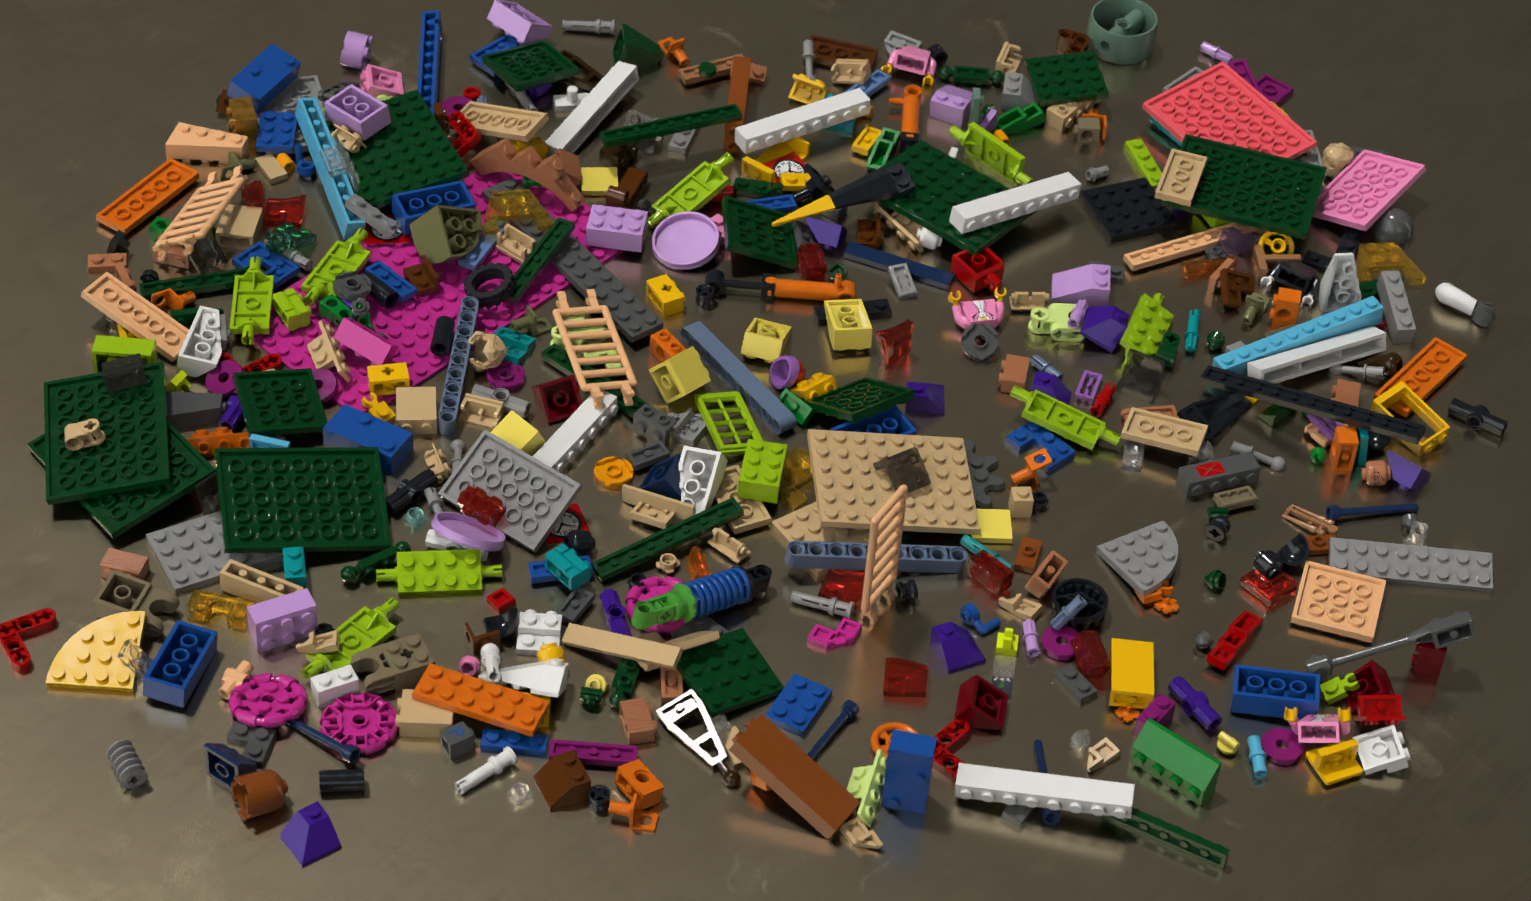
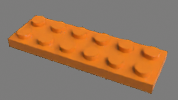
M170 158L96 214V221L115 231L120 230L127 235L199 179V172Z
M1435 337L1374 394L1373 399L1403 381L1424 401L1466 361L1468 354ZM1401 399L1388 407L1405 418L1413 411Z
M431 663L412 692V699L530 737L534 736L550 707V701Z

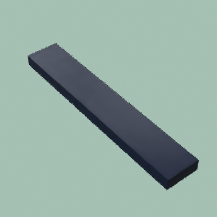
M850 242L844 251V258L888 271V266L907 263L912 279L946 290L949 289L955 278L953 273L854 242Z

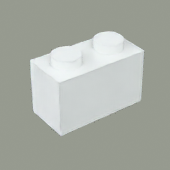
M351 665L310 678L311 696L319 710L332 705L335 699L350 693H353V695L359 694V679Z

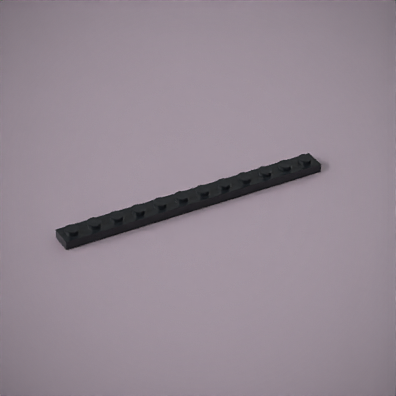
M1208 365L1200 377V383L1414 444H1418L1426 432V426L1210 365Z

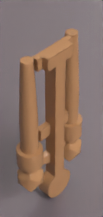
M1294 504L1290 505L1282 515L1285 519L1309 530L1313 534L1325 535V530L1329 534L1336 535L1338 533V527L1334 525L1335 521L1328 520L1323 515L1319 516ZM1291 513L1301 519L1308 521V523H1305L1301 520H1298L1288 515Z

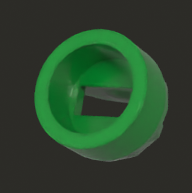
M1322 447L1313 448L1311 450L1312 461L1316 464L1325 462L1327 457L1326 449Z

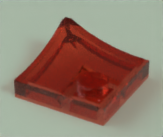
M306 195L291 198H268L263 225L301 230Z
M907 319L897 326L875 333L879 346L880 366L885 370L910 352L914 324L912 321Z
M829 569L818 596L827 599L836 597L839 601L848 603L851 601L855 602L854 611L857 612L862 599L865 572Z
M886 657L883 696L926 698L929 666L911 660Z

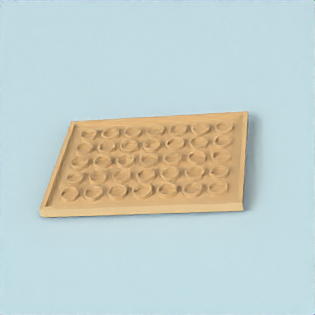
M808 429L807 440L820 527L870 529L872 517L894 492L904 484L908 487L903 531L979 534L980 526L963 438Z

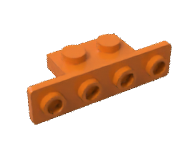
M228 427L216 428V431L209 432L207 429L196 430V433H191L192 438L186 439L203 457L214 456L215 448H250L248 432L233 433L232 429H228Z

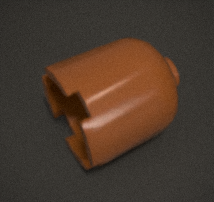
M267 769L233 777L235 781L231 782L233 802L238 801L241 810L237 812L241 819L255 818L276 811L283 806L286 793L288 792V785L277 772Z

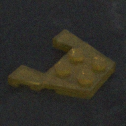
M529 189L492 192L490 196L487 214L482 225V235L497 234L499 232L497 221L535 218L538 230L550 229L555 221L549 218L548 212L541 208L540 202Z
M1395 242L1359 244L1356 263L1359 283L1371 281L1370 273L1399 270L1404 272L1408 284H1425L1426 276Z
M799 447L787 453L780 488L782 495L793 512L808 504V498L798 489L813 480L810 454Z

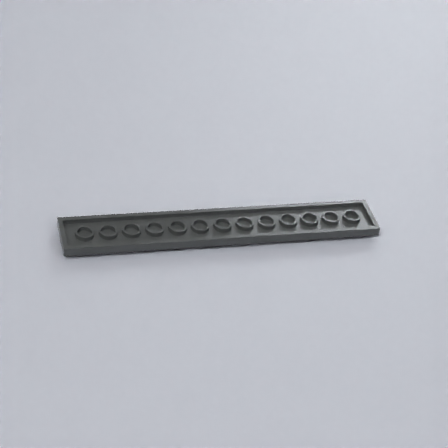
M514 178L482 190V197L510 222L513 227L535 239L536 246L556 221ZM570 234L550 260V263L585 298H588L587 289H595L598 304L606 305L609 308L616 328L631 343L663 329V322Z

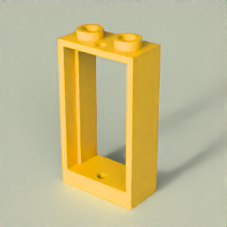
M1403 381L1373 400L1371 411L1394 417L1387 408L1401 399L1436 432V434L1421 443L1419 441L1418 444L1401 440L1418 457L1424 453L1428 454L1433 450L1434 446L1439 443L1442 444L1448 439L1450 426Z

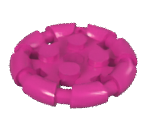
M653 576L639 581V583L644 582V585H634L627 593L625 599L627 604L625 610L630 621L632 620L637 602L663 595L671 591L675 584L684 583V581L670 576H666V578ZM679 619L642 630L649 633L657 632L658 634L667 633L669 635L688 622Z
M272 673L252 676L251 680H244L242 685L236 686L232 691V696L229 698L228 705L231 714L237 717V720L242 724L254 728L257 726L275 728L283 726L287 721H293L299 717L306 707L305 704L308 701L305 687L299 684L295 678L284 674L273 676Z
M365 692L358 695L350 693L335 699L332 705H328L324 709L320 718V725L322 726L320 731L344 745L353 744L360 748V753L368 755L385 748V744L392 742L398 731V727L395 725L397 712L392 704L388 701H383L382 697ZM357 720L364 721V723L362 724H356L354 722ZM365 741V744H356V742Z

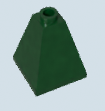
M622 23L612 49L614 65L621 61L641 69L658 65V62L663 60L664 51L661 50L660 45Z

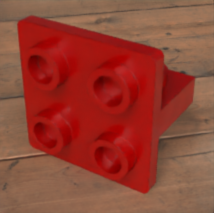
M1401 694L1357 695L1358 717H1354V721H1360V725H1379L1380 720L1381 725H1400V720H1407L1406 716H1402Z

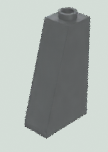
M166 391L168 422L175 429L217 423L227 410V402H223V394Z

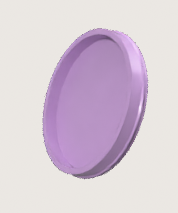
M687 211L670 215L658 224L652 236V250L655 257L667 267L677 270L695 269L706 264L715 256L720 246V233L716 224L708 216L698 212Z
M438 512L431 521L434 531L457 544L483 551H499L504 547L506 539L504 533L480 519L455 512Z

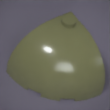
M436 205L409 224L415 247L420 256L425 255L428 261L442 264L458 260L475 248L479 242V232L482 231V218L480 209Z

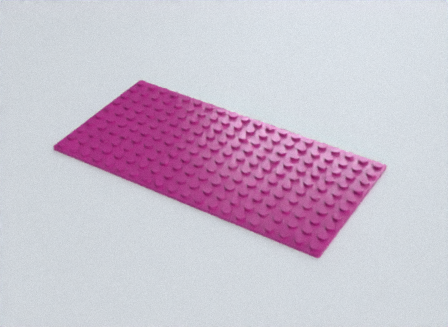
M476 171L463 179L464 184L476 203V209H480L482 230L493 217L507 221L482 197V190L510 178H514L523 187L522 175L509 172H492L482 176ZM543 185L542 188L527 187L525 189L556 220L559 217L574 222L576 228L571 234L602 264L624 251L586 245V227L591 207L582 202L576 210L571 212L562 200ZM412 234L409 235L410 243L366 244V240H364L361 246L371 251V258L358 274H365V268L380 260L406 280L403 275V268L421 264L420 254L415 247ZM495 247L480 264V266H486L488 263L505 264L511 269L513 275L522 265ZM458 260L442 264L432 263L434 271L439 273L441 279L439 292L418 298L415 295L403 303L398 300L391 308H385L370 295L364 298L370 304L368 313L371 315V323L376 333H383L388 337L389 341L399 346L390 364L407 363L410 387L419 386L449 365L461 302L464 297H467L464 290V281H467L466 277L469 274L471 275L473 271L458 265ZM549 262L517 304L503 301L501 305H494L492 308H478L475 331L493 334L501 326L507 328L510 326L511 320L519 319L526 315V306L529 305L534 310L557 295L558 291H563L572 284ZM309 275L285 290L293 288L297 294H301L304 298L308 293L301 291V285ZM488 280L481 284L477 291H492L499 287L503 280ZM319 297L313 306L309 304L312 311L309 326L299 327V329L293 331L288 330L273 308L272 301L269 334H254V344L267 354L280 355L282 364L289 370L307 368L313 370L316 367L307 344L323 334L318 322L322 320L326 325L330 324L335 333L338 328L328 318L323 319L319 316V301L323 298ZM440 316H448L455 322L450 351L446 356H436L430 350L436 319ZM340 346L338 348L345 356L344 362L351 371L349 372L351 381L347 382L338 373L335 365L328 369L338 381L337 392L335 391L334 397L331 400L340 407L346 404L367 413L369 408H365L361 404V400L365 397L368 401H372L369 398L367 366L373 365L370 364L369 359H362L356 356L351 348L345 349ZM323 384L316 385L317 389H320ZM396 394L377 396V401L379 403L385 401L387 405H390L396 401Z

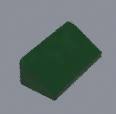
M1272 404L1260 412L1258 417L1269 425L1274 426L1296 410Z

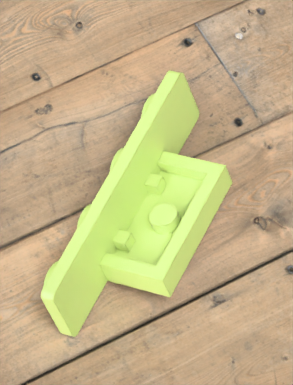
M882 749L877 750L873 765L853 768L847 791L860 802L857 815L866 828L871 827L884 787L887 756Z

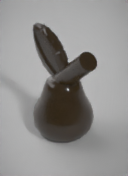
M1392 352L1387 354L1375 353L1365 356L1366 360L1357 362V367H1364L1365 364H1368V366L1385 367V375L1388 377H1393L1403 367L1402 357L1398 353Z

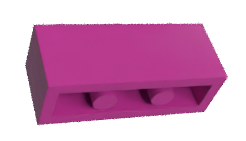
M344 317L333 337L339 341L338 345L345 349L351 348L356 356L362 359H369L371 365L390 364L399 347L353 318Z

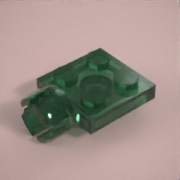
M283 223L266 231L265 239L268 241L265 245L270 253L274 252L275 255H279L290 248L300 250L315 243L317 235L310 233L311 231L308 229H298L293 224Z

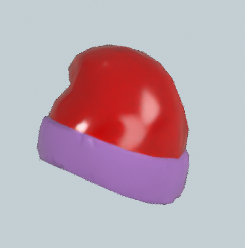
M781 356L775 359L770 367V380L776 389L784 390L785 388L795 387L798 382L803 381L805 378V366L794 356Z

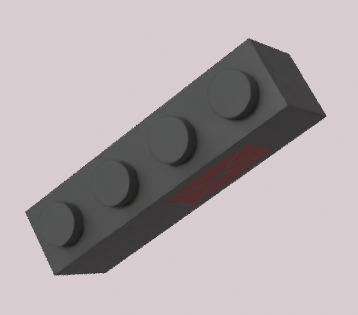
M1246 452L1179 467L1176 482L1187 498L1258 482L1261 467L1253 454Z

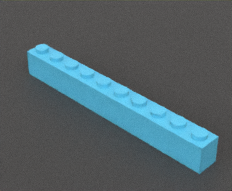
M316 97L298 98L295 116L344 240H348L354 236L359 228L363 230L366 222L344 207V204L354 192Z
M1374 296L1368 297L1214 357L1212 366L1248 376V362L1381 324L1384 307Z

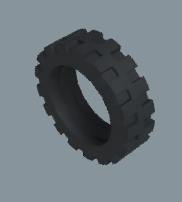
M501 263L481 265L479 269H474L472 274L466 277L467 281H464L466 295L477 298L479 308L499 306L501 302H506L509 296L512 297L513 291L516 290V280L511 269ZM488 280H503L502 284L492 291H477L479 286Z

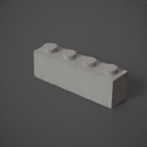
M1381 271L1376 287L1381 304L1384 307L1383 311L1392 343H1411L1416 332V326L1400 271Z

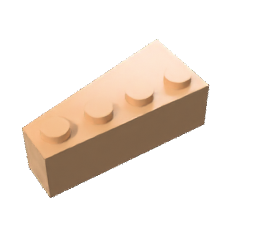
M181 122L177 124L165 144L167 160L170 158L182 159L183 162L201 160V163L218 161L219 164H228L229 152H233L238 159H245L249 155L248 136Z

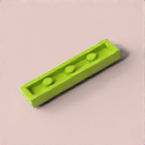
M1143 140L1125 141L1124 147L1142 178L1145 177L1153 189H1155L1162 176V172Z

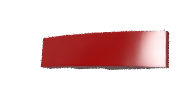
M1245 610L1229 625L1227 632L1218 640L1217 646L1208 654L1206 662L1225 670L1244 649L1264 619Z

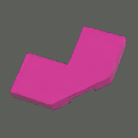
M843 617L835 631L815 624L807 637V643L826 650L852 644L860 634L863 624Z

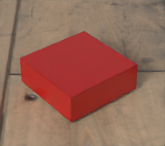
M504 588L486 597V602L499 614L516 605V599Z

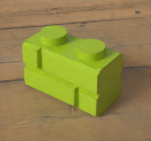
M293 288L284 290V292L280 291L272 295L273 308L288 330L293 331L299 329V327L309 326L312 311L309 305L305 306L301 294H297Z

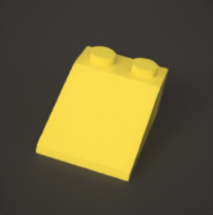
M862 299L824 301L829 338L833 350L844 351L846 349L863 350L871 348L873 328Z
M754 318L745 331L741 354H745V357L750 359L761 358L764 359V362L772 364L775 359L782 356L792 326Z

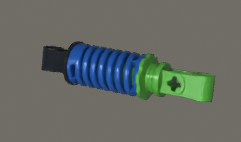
M736 565L722 572L684 583H677L671 591L663 595L637 602L631 623L637 629H647L679 619L684 622H690L702 615L715 613L740 604H747L751 602L754 594L767 591L772 570L766 565H756L749 569Z

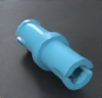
M1252 735L1247 738L1250 750L1249 760L1253 765L1254 776L1256 778H1264L1268 775L1265 763L1266 753L1262 749L1260 736Z

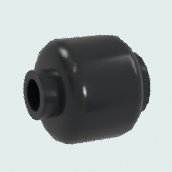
M571 530L565 535L563 544L569 549L573 548L578 557L587 556L595 548V538L587 530Z
M1262 550L1255 555L1253 568L1263 580L1273 581L1281 576L1283 562L1274 551Z

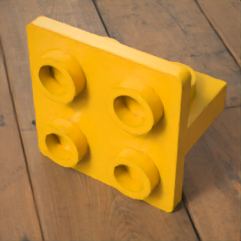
M793 74L792 78L795 82L788 98L807 105L823 100L826 93H831L823 81L815 79V81L810 80L804 74Z
M1355 739L1331 743L1309 750L1305 754L1325 785L1334 784L1363 773L1362 767L1355 759L1359 747Z

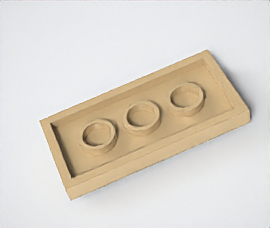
M1172 148L1154 198L1190 207L1205 168L1207 157Z
M1132 407L1121 432V438L1198 457L1208 431V425Z
M738 464L725 469L722 482L713 500L717 505L734 497L744 510V516L727 523L734 534L771 524L772 519L761 501L737 498L741 472Z

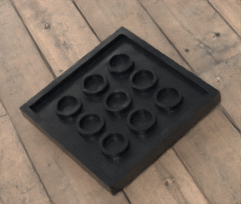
M1145 177L1080 191L1079 197L1110 242L1173 229L1177 226V221L1167 207L1161 205L1162 200L1154 198L1155 190Z

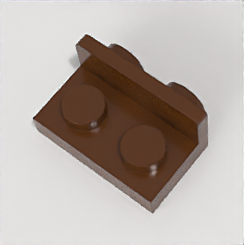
M876 213V220L857 219L858 244L879 250V245L884 240V232H880L883 231L884 220H880V213Z
M425 255L420 256L421 264L403 268V275L406 280L417 288V298L439 292V283H441L439 273L434 271L432 262L428 261Z

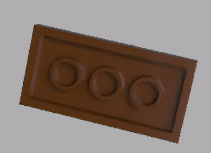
M813 34L809 39L813 41L814 54L816 55V59L812 61L813 63L833 66L836 59H869L870 69L872 70L878 56L879 49Z

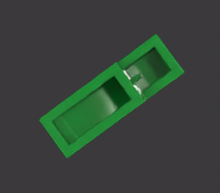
M1035 102L1023 109L1016 106L998 116L999 122L993 131L1001 129L1006 135L1026 131L1046 122L1044 112Z
M883 127L865 166L867 169L875 171L892 159L900 142V131Z

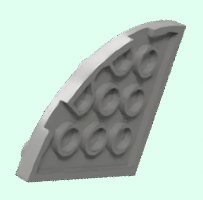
M1162 520L1098 545L1096 553L1141 596H1146L1155 592L1167 578L1170 579L1173 575L1178 561V543L1171 528Z

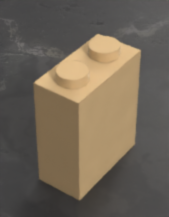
M229 204L222 213L215 232L216 246L247 250L256 244L264 222L263 208Z
M396 387V423L398 427L413 434H437L436 387Z
M403 689L402 698H398L397 711H400V714H396L395 725L399 727L400 736L440 738V731L454 724L455 712L412 699V692L414 690Z

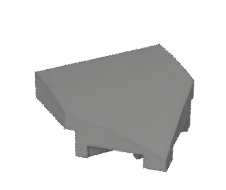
M891 30L886 39H884L883 46L890 56L894 50L905 46L921 49L922 42Z
M688 408L686 412L677 413L676 415L674 412L667 414L677 420L676 425L672 428L676 440L694 447L708 430L701 414L693 413L692 408Z

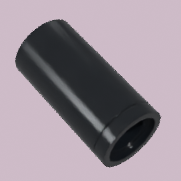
M366 273L365 275L370 278L372 283L369 295L385 308L393 307L398 301V293L373 273Z
M440 316L436 319L430 346L431 352L436 356H446L450 351L455 322L448 316Z
M364 769L319 770L320 793L364 791Z

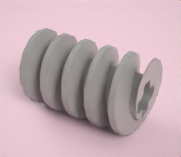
M119 740L113 743L107 751V758L121 786L133 789L143 785L148 779V774L132 743L129 740Z

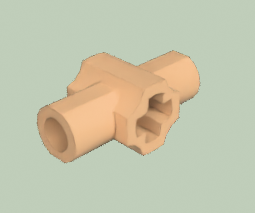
M243 660L236 669L227 668L221 679L222 686L218 690L219 695L224 699H229L236 686L242 685L244 680H250L249 674L253 671V665Z

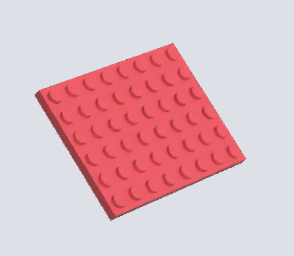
M1224 62L1149 99L1142 105L1143 110L1181 143L1185 134L1289 159H1295L1317 147V141Z

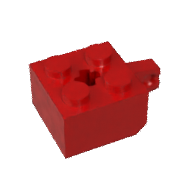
M986 246L984 251L977 255H972L967 250L952 255L950 272L955 274V277L973 293L986 287L995 292L996 287H998L997 291L1001 290V280H1003L1005 266L1003 261Z

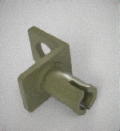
M229 152L228 166L222 167L220 181L230 180L231 177H226L225 175L229 170L233 173L236 166L242 165L243 170L255 169V159L253 157L238 159L233 152Z
M1253 292L1251 296L1247 295L1245 300L1246 311L1241 321L1246 325H1252L1256 314L1263 316L1270 298Z
M529 305L526 306L525 317L510 321V327L513 332L528 328L533 336L550 332L553 328L546 317L537 319V315ZM542 323L545 324L546 327L543 329L537 328V324Z

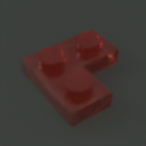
M1253 569L1240 579V584L1268 607L1295 591L1299 584L1285 572L1269 580L1256 569Z

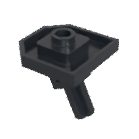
M807 163L804 168L811 179L805 183V189L792 195L795 202L799 203L809 197L815 200L835 190L831 185L833 183L826 174L823 176Z

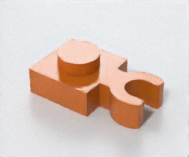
M1169 580L1164 581L1160 588L1146 596H1141L1134 589L1135 594L1143 604L1162 600V595L1170 596L1174 591L1173 586L1169 587Z

